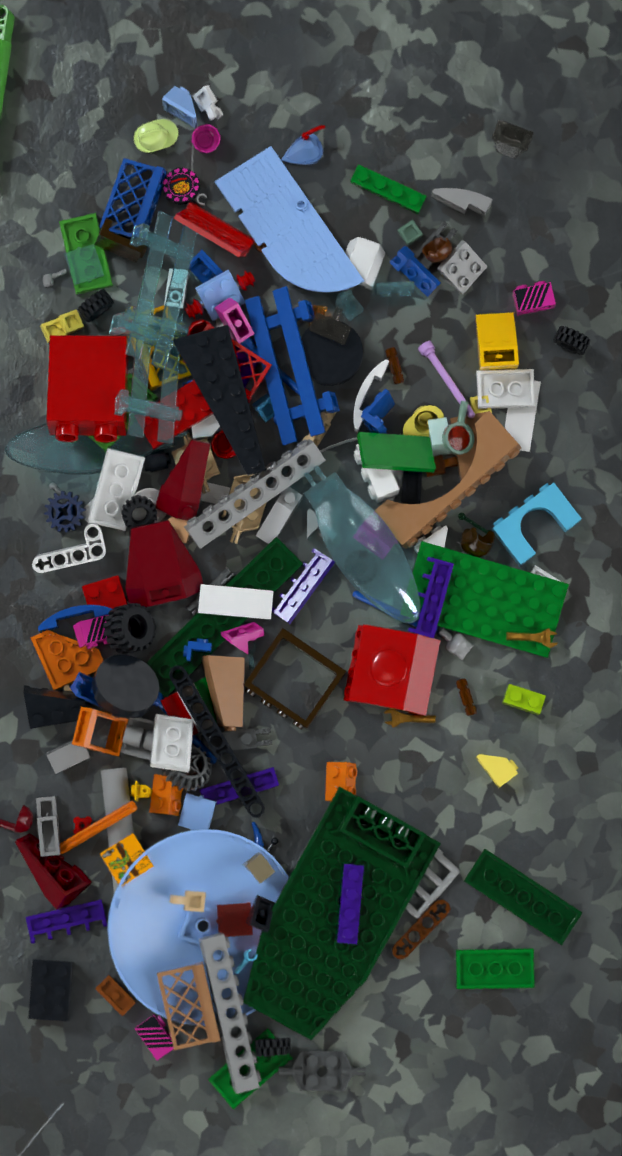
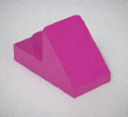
M251 622L221 632V636L248 654V641H254L264 636V629L257 623Z

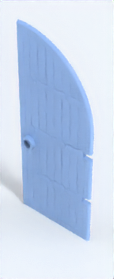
M271 146L215 181V184L235 212L243 211L238 216L258 246L265 243L266 247L261 251L277 273L288 282L314 292L343 291L364 282L357 269Z

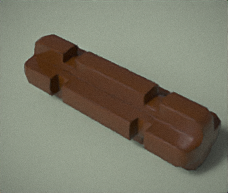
M391 347L386 349V356L389 358L391 374L394 375V384L398 385L404 382V377L401 374L402 370L399 359L396 357V349Z
M465 678L457 680L456 684L458 689H460V697L463 706L466 707V715L476 714L477 711L475 706H473L474 702L470 690L467 688V680Z

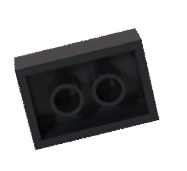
M33 960L28 1019L69 1021L74 962Z

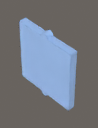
M186 793L178 825L188 828L190 831L209 829L216 802L204 798L203 795L197 796Z

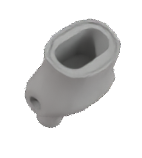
M444 628L439 632V635L448 641L445 648L450 653L456 655L461 661L474 646L459 632L453 636Z

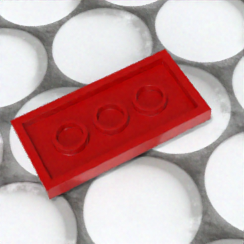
M195 380L133 417L154 450L213 415V412Z

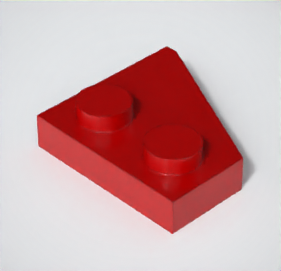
M119 575L82 586L87 605H100L113 609L127 604Z

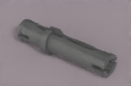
M226 567L209 585L225 586L235 575ZM200 592L185 607L193 616L198 612Z

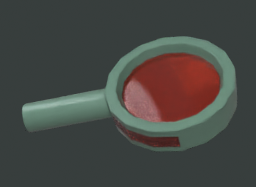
M461 401L457 422L449 424L442 434V442L445 449L453 455L469 452L474 444L473 431L465 424L468 408L467 401Z

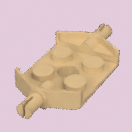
M252 475L235 476L229 495L234 492L235 487L250 481ZM253 488L250 491V496H255L258 489ZM237 499L234 507H239L242 499ZM266 503L231 527L233 533L230 542L233 543L234 541L235 544H238L240 533L259 528ZM224 510L222 518L226 516V510Z

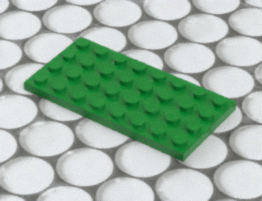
M421 541L401 609V616L415 620L419 619V616L412 615L413 611L421 612L424 600L423 597H419L417 594L418 592L426 593L429 579L422 576L423 573L431 575L434 562L427 561V557L454 563L437 626L548 658L551 648L536 641L506 640V633L536 634L547 628L555 632L569 584ZM550 635V643L553 642L554 635Z

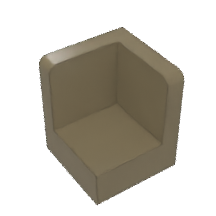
M259 852L243 864L258 883H262L275 873L264 856Z

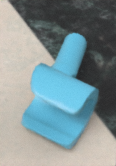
M252 949L244 952V959L234 970L237 974L249 961L257 959V954L251 959L248 957Z

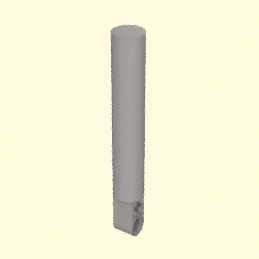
M127 768L101 771L105 816L130 802ZM132 813L107 828L109 847L134 833ZM112 875L113 890L115 893L118 883Z

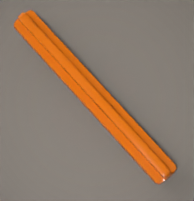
M128 802L60 843V854L68 852L137 810L135 802Z

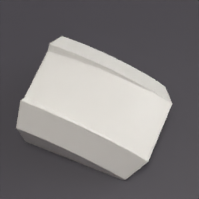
M357 237L350 240L345 254L364 280L359 285L372 290L385 252L381 244Z

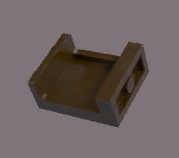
M106 218L94 245L133 262H137L139 257L143 258L149 245L146 242L148 236L144 235L140 244L109 231L113 221Z

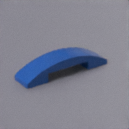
M80 605L67 608L47 618L38 626V631L41 633L46 630L58 629L57 621L92 612H94L95 618L109 615L108 612L113 609L100 605Z

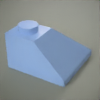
M174 86L162 98L164 110L196 129L198 126L191 95H189L190 92L183 87L178 88Z

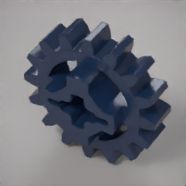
M61 491V496L58 493H54L55 499L48 498L50 505L44 506L48 508L44 515H49L46 522H52L51 528L58 526V532H61L63 528L65 532H69L70 528L76 530L75 525L81 526L80 519L86 518V516L82 515L86 508L81 507L84 501H78L79 495L72 497L73 492H68L66 495L65 491ZM61 499H69L65 504L59 502ZM75 506L77 508V515L75 514L74 510ZM63 508H68V515H62L64 513ZM53 509H55V511H56V516H55V517H54V514H53ZM66 519L71 521L67 525L61 524Z

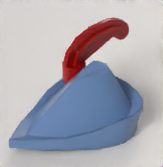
M320 125L304 132L289 147L281 161L299 165L317 163L323 155V149L320 140L313 133L325 129L326 126Z

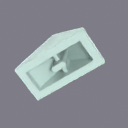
M447 418L427 420L433 456L451 454L445 449L442 442L443 431L448 426ZM449 433V434H448V441H449V444H450V446H451V439H450V433Z

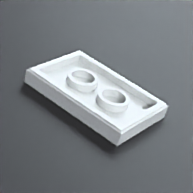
M534 369L476 371L478 409L535 407ZM488 395L489 403H486V398L482 399V396Z
M155 714L150 767L189 773L194 719Z

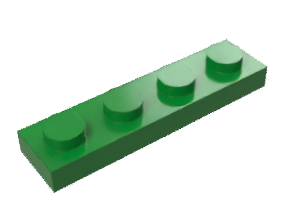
M359 164L350 180V183L416 214H419L426 199V195Z

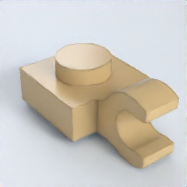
M185 890V896L170 895L169 903L183 904L184 911L204 912L206 892Z

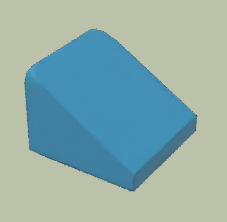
M265 394L252 404L265 423L273 417L274 410L268 394Z

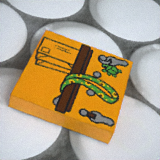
M134 833L101 852L100 856L119 885L130 866L145 851ZM147 854L133 867L122 886L154 867Z

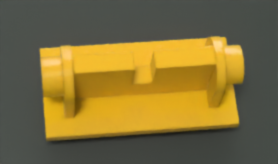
M135 781V785H131V797H134L136 802H139V798H149L152 794V789L149 786L139 785L138 781Z

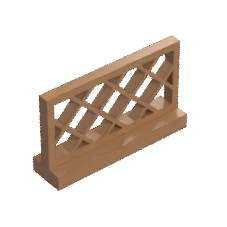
M198 962L193 965L158 972L157 977L174 1050L220 1041V1033L204 963ZM184 971H193L194 978L190 984L180 978ZM171 975L176 978L171 988L163 984L162 976ZM178 980L188 986L183 995L173 990ZM190 988L198 993L195 1003L185 998ZM171 992L181 998L176 1007L167 1002ZM182 1000L192 1005L187 1015L177 1009ZM194 1007L202 1011L203 1016L199 1022L189 1017ZM175 1011L185 1017L180 1026L172 1022L171 1018ZM187 1019L196 1024L191 1034L182 1029ZM200 1026L206 1030L208 1038L198 1039L193 1035ZM179 1031L189 1036L186 1043L177 1045L176 1036Z

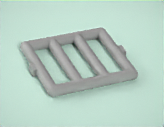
M439 848L434 858L445 866L450 873L442 880L427 868L424 875L438 887L429 895L418 885L415 893L425 902L418 910L410 903H408L405 909L416 919H419L460 873L459 868L449 861Z

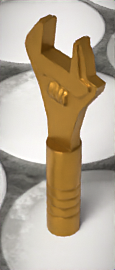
M550 628L536 634L506 633V640L536 641L548 648L558 644V642L550 643V635H557V633L550 631Z
M392 708L384 712V714L391 713L392 721H385V723L392 725V728L405 722L436 723V715H406Z

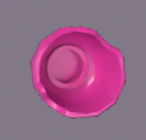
M210 124L198 126L192 133V144L201 153H210L216 150L220 144V134L217 128Z

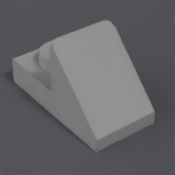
M309 508L307 510V540L319 530L318 534L325 541L329 539L333 542L337 538V534Z

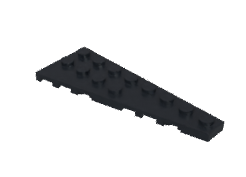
M228 325L173 339L177 350L246 474L252 475L266 471Z

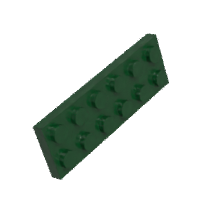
M486 849L482 851L464 879L465 883L561 946L582 915L581 911Z

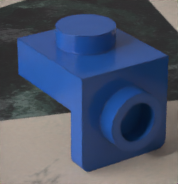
M197 639V642L188 641V646L184 645L183 657H187L186 661L191 662L192 651L211 653L212 643H208L207 639Z

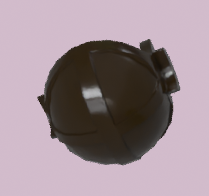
M475 527L467 528L462 533L461 547L466 554L481 557L487 555L495 542V533L489 531L485 536H481Z

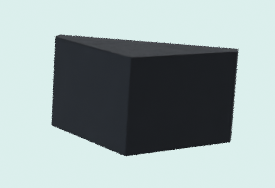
M257 895L245 923L268 933L273 914L272 908L275 902Z

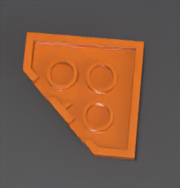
M50 630L31 637L54 691L74 682L79 672L88 676L95 673L99 665L104 661L99 649L95 647L87 649L86 646L79 648L78 641Z

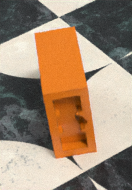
M81 707L72 745L119 757L128 719L115 718L106 712ZM97 717L112 721L105 748L90 744Z

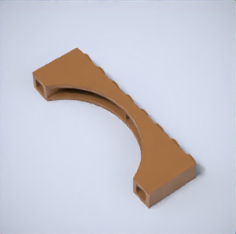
M490 411L475 422L477 432L475 456L467 474L455 488L440 498L421 504H402L387 499L374 511L375 515L405 549L413 547L422 534H428L437 521H443L451 509L458 508L466 496L470 497L475 493L476 487L480 484H485L491 478V474L495 471H500L505 466L507 460L515 458L520 453L521 446Z

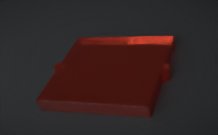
M251 903L217 905L216 923H218V933H223L225 937L253 935L252 926L245 923L251 910Z

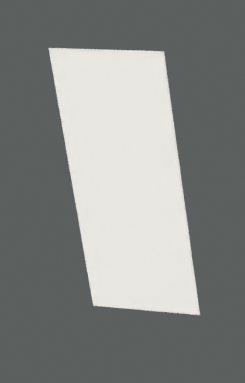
M534 381L535 407L508 408L505 429L521 446V451L530 452L540 381Z
M201 584L198 613L271 620L273 591Z

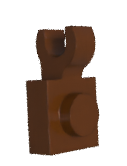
M442 455L434 456L436 470L434 473L426 472L427 478L446 474L445 468L458 466L457 458L451 457L443 460Z

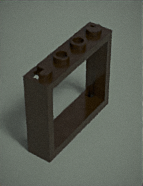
M282 628L243 685L246 688L245 692L252 697H255V695L262 698L260 701L268 708L271 706L278 709L277 714L284 719L287 717L294 720L292 724L302 730L303 727L308 729L346 674V670ZM282 639L336 675L306 720L252 684Z

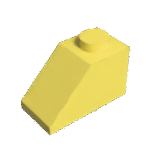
M483 754L475 757L498 788L518 774L516 771L518 767L512 759L509 761L507 758Z

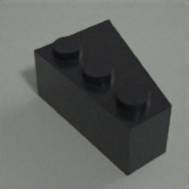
M24 685L23 694L30 729L78 721L81 707L87 708L86 700L75 696L73 692L48 690V688L39 689Z

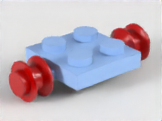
M226 270L199 285L195 289L201 301L193 299L191 305L185 303L187 306L184 308L189 318L193 317L195 320V315L198 313L203 315V309L205 308L210 319L214 321L219 318L214 307L229 297L238 302L239 306L245 304L239 289L247 291L248 285L254 287L253 283L256 281L252 273H247L244 270L243 276L237 274V282H235L230 271Z

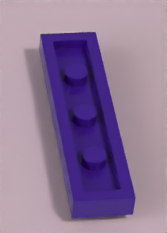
M274 767L247 775L256 792L279 786ZM239 777V778H236V779H233V780L238 781V780H240L242 777ZM230 781L200 790L204 798L215 801L216 805L239 798ZM244 787L241 790L243 797L252 794V790L249 787Z
M344 864L337 943L357 944L363 865Z

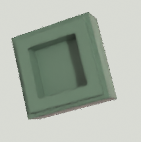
M411 220L397 230L407 246L423 237V233L414 220Z

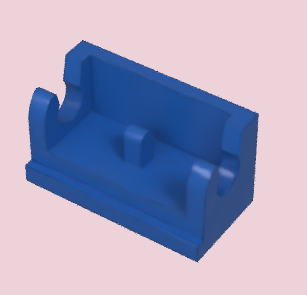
M202 249L188 262L187 268L202 283L223 273Z
M79 672L70 689L75 696L99 706L92 690L93 678Z

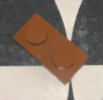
M110 975L95 988L121 1016H124L137 1003Z

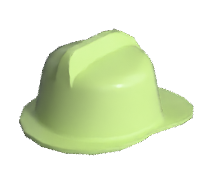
M158 119L145 123L135 132V145L139 150L146 153L170 147L177 141L179 135L178 128L172 121L167 119Z

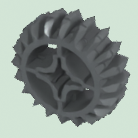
M192 743L189 773L162 769V776H167L166 782L171 781L172 787L176 785L179 790L184 788L187 792L190 789L192 791L197 790V788L201 789L208 782L212 774L213 764L210 763L211 757H206L207 751L202 752L201 746L196 748L194 743Z

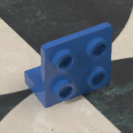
M384 389L383 392H379L376 395L375 401L370 406H367L361 415L367 430L371 433L387 434L386 431L388 429L383 425L382 419L394 407L395 402L390 392Z

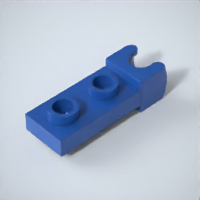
M404 246L390 260V264L398 272L401 271L428 297L441 282L414 257L415 254L407 246Z

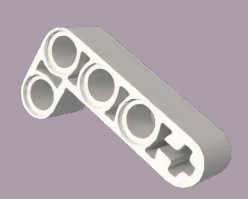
M89 523L85 527V544L37 555L32 562L33 569L38 573H44L102 559L106 553V546L100 525ZM90 527H96L98 535L91 537L88 535L87 530ZM94 546H101L103 549L102 554L94 555L92 552ZM81 550L84 553V557L80 560L75 559L73 556L74 551ZM56 555H63L65 562L63 564L56 563ZM48 556H51V563L53 566L50 567V563L44 564V568H41L40 565H36L39 559H42V561L45 562L49 561Z

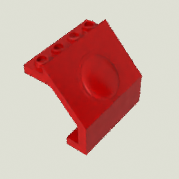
M365 624L363 626L358 625L343 701L371 704L406 711L414 715L426 716L440 640L415 633Z

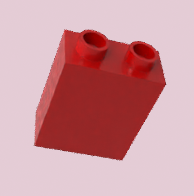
M50 335L46 420L49 435H55V438L61 442H74L79 439V435L94 436L96 441L105 443L116 441L117 436H126L129 358L127 336Z

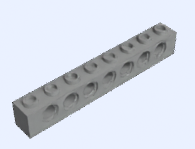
M302 440L293 451L289 450L282 454L281 459L277 462L269 463L265 467L266 471L252 475L250 481L235 487L234 492L230 495L222 496L216 505L208 506L202 511L203 514L188 520L184 528L194 543L201 549L326 460L312 440ZM304 455V461L298 464V457ZM289 466V471L286 474H282V468ZM273 477V483L266 485L267 478ZM253 488H257V494L250 496V491ZM242 499V504L239 507H234L235 501ZM226 510V516L219 518V512ZM206 521H210V527L203 529V524Z
M223 933L198 938L233 1090L238 1094L259 1088L258 1082H261L259 1071L255 1070L254 1063H257L255 1052H251L250 1049L252 1038L250 1032L246 1031L245 1025L248 1024L246 1014L242 1013L241 1010L243 999L241 994L237 992L236 987L239 986L237 975H233L232 967H235L233 957L232 955L229 956L227 949L230 948L229 939ZM216 950H221L222 957L219 960H214L213 953ZM225 969L226 977L218 979V971ZM230 988L231 995L228 998H223L222 991ZM234 1007V1016L227 1017L226 1011L229 1008ZM236 1026L239 1027V1034L231 1036V1029ZM238 1046H243V1054L237 1056L235 1049ZM248 1065V1072L241 1075L239 1072L241 1066Z

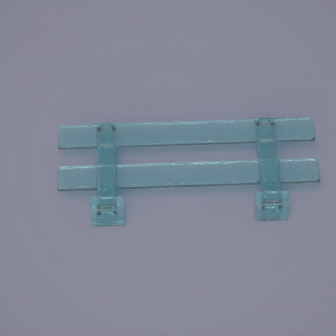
M159 211L154 233L149 231L150 226L145 223L134 226L130 245L150 247L133 321L128 320L129 314L124 312L113 315L109 333L115 336L122 333L128 335L129 340L125 354L137 359L141 358L144 342L154 346L155 350L151 365L165 370L170 350L174 343L173 336L190 262L194 256L193 249L197 232L183 225L179 244L169 240L173 216ZM164 254L175 258L159 332L147 327Z
M139 299L138 312H136V306L128 305L122 319V330L129 332L132 327L137 328L131 396H129V390L121 389L116 396L114 414L122 416L125 411L129 412L128 435L140 438L144 437L145 416L158 418L157 441L172 444L175 421H180L182 417V410L176 407L180 353L173 339L187 336L189 326L182 322V308L168 307L167 319L153 316V301ZM152 332L165 334L160 403L147 400Z

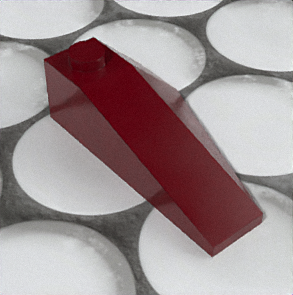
M191 439L180 456L177 465L171 470L168 479L159 489L155 505L156 509L177 519L190 520L196 517L210 443Z
M29 833L15 841L42 893L56 910L71 903L91 885V880L76 865L72 867L65 862L62 855L41 857L39 839Z

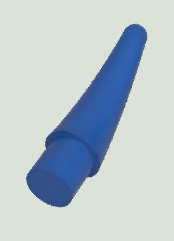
M252 822L255 843L264 848L261 833L256 823Z

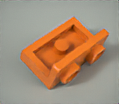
M327 762L325 801L332 800L339 786L354 795L357 794L355 787L357 777L356 763Z
M154 774L149 813L179 816L183 788L179 790L176 785L172 787L171 781L166 782L167 776Z

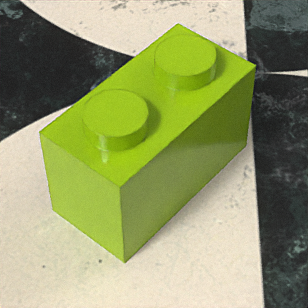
M508 684L502 704L539 716L546 695Z

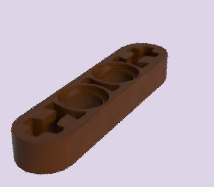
M437 900L394 944L392 954L395 958L405 959L432 932L450 912L448 902ZM444 903L446 905L444 908L446 912H440L437 915L440 919L437 921L429 912L432 910L435 913L438 910L436 905ZM425 917L432 918L433 926L431 928H425L422 925V920ZM417 931L420 934V939L417 942H411L409 940L410 932ZM405 938L413 947L410 949L407 946L404 950L406 954L398 956L396 954V947H402L405 944L402 940Z

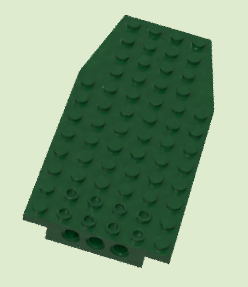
M339 786L274 903L268 933L261 931L255 955L257 954V959L252 964L243 1003L312 1040L369 977L441 843ZM344 864L364 866L357 944L337 943Z

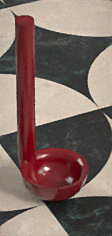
M23 805L16 824L0 819V827L15 833L26 832L33 824V813L28 807Z

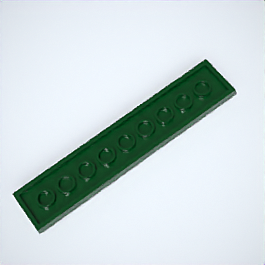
M275 537L226 587L273 591L274 594L303 563ZM197 613L146 663L157 676L159 692L166 698L176 689L169 676L171 668L181 666L190 676L202 664V657L211 655L226 640L221 636V632L241 626L248 617ZM197 639H207L208 643H212L211 653L192 651L191 662H187V657H183L184 645L188 646V641L197 642ZM176 670L173 673L175 680H181L184 676L181 670Z

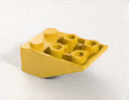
M514 312L476 315L479 370L517 369L519 359Z

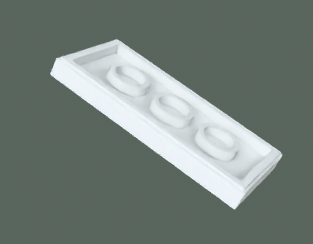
M107 448L88 519L89 523L126 531V525L121 514L123 504L126 505L125 501L127 499L129 501L132 500L131 497L136 494L145 457Z

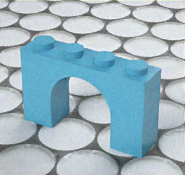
M546 483L539 489V494L535 497L533 494L524 500L525 504L520 508L518 506L514 507L508 512L510 515L507 518L503 519L501 517L493 523L495 527H493L492 531L519 567L536 554L521 532V520L527 513L534 510H542L549 513L564 532H567L582 519L555 483L551 485Z

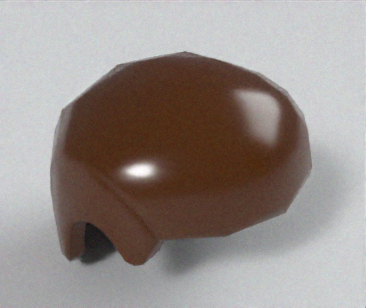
M438 237L423 247L422 252L430 262L438 263L448 258L452 252V244L448 238H445V241L442 237Z

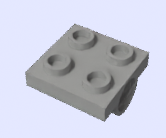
M462 240L437 269L441 272L440 276L449 285L453 286L460 294H464L488 266Z
M140 717L129 718L120 753L151 761L154 721Z

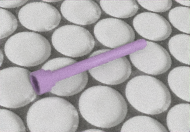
M426 341L418 348L422 356L429 358L458 403L466 401L435 355V347L432 342ZM468 404L466 415L472 419L475 417V413Z

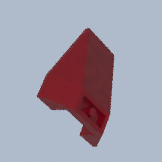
M169 520L131 528L125 587L129 604L139 603L141 606L150 607L185 599L200 592V586L203 584L201 571Z

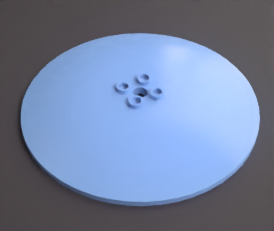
M210 829L191 830L169 836L145 850L127 870L115 890L110 905L108 942L111 956L120 978L136 999L156 1014L167 1019L157 973L193 965L198 962L204 963L198 938L223 933L229 939L230 948L227 949L229 956L232 955L235 967H232L233 975H237L239 986L236 988L238 994H241L243 999L253 961H249L238 974L234 970L244 959L243 955L246 950L252 949L248 954L250 959L255 955L262 931L246 924V919L256 896L259 895L276 902L289 876L278 861L264 848L243 836L231 832ZM258 852L264 856L275 871L262 883H258L251 872L247 871L243 865ZM147 854L154 867L122 886L133 867ZM185 890L206 892L204 912L184 911L183 904L169 903L170 895L185 896ZM206 921L208 923L207 930L199 931L198 923ZM216 950L213 953L214 960H219L222 957L221 950ZM221 969L218 971V979L226 977V970ZM184 971L180 978L190 984L194 978L193 971ZM171 975L162 976L163 984L171 988L176 978ZM178 980L173 990L183 995L188 986ZM190 988L185 998L195 1003L198 993ZM230 988L222 991L223 998H228L231 995ZM171 992L167 1002L176 1007L181 998ZM182 1000L177 1009L187 1015L192 1005ZM244 1003L241 1006L242 1013H245L246 1016L256 1011ZM194 1007L189 1017L197 1022L203 1016L202 1011ZM234 1007L226 1011L227 1017H233L235 1014ZM175 1011L171 1019L172 1021L182 1023L185 1017ZM188 1019L184 1023L187 1025L196 1026L195 1023Z

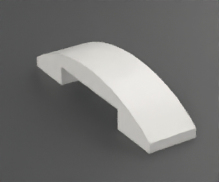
M386 359L369 373L358 392L353 415L354 431L357 433L363 422L361 418L363 411L360 408L373 380H382L389 365V361Z

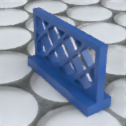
M123 158L99 226L100 230L105 219H110L114 216L118 224L110 227L109 231L135 239L136 242L141 243L144 235L148 232L161 195L164 177L168 174L163 167H153ZM127 164L134 166L136 172L129 176H126L124 172ZM147 170L152 171L151 178L144 181L141 173ZM139 175L142 183L132 188L129 180ZM127 181L130 189L120 193L118 189L120 184ZM144 186L146 189L145 196L138 199L134 191ZM133 193L136 200L126 205L122 197ZM121 199L124 207L114 211L113 203ZM138 204L140 207L139 213L131 216L128 208ZM126 210L130 218L120 222L117 214ZM132 221L134 225L132 233L125 232L122 226Z

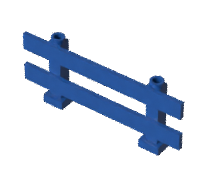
M287 286L272 291L278 314L265 318L260 296L245 300L251 322L250 326L255 333L253 335L259 356L272 364L265 376L274 410L273 420L278 426L283 446L298 442L293 421L306 417L310 437L326 433L321 412L335 413L340 411L334 392L322 393L323 398L320 399L316 397L297 321L300 320L306 322L316 320L312 303L302 300L298 302L299 307L293 308ZM282 327L302 402V405L292 408L288 406L269 333L270 330ZM261 363V364H262L263 371H264L266 365H264L263 363Z

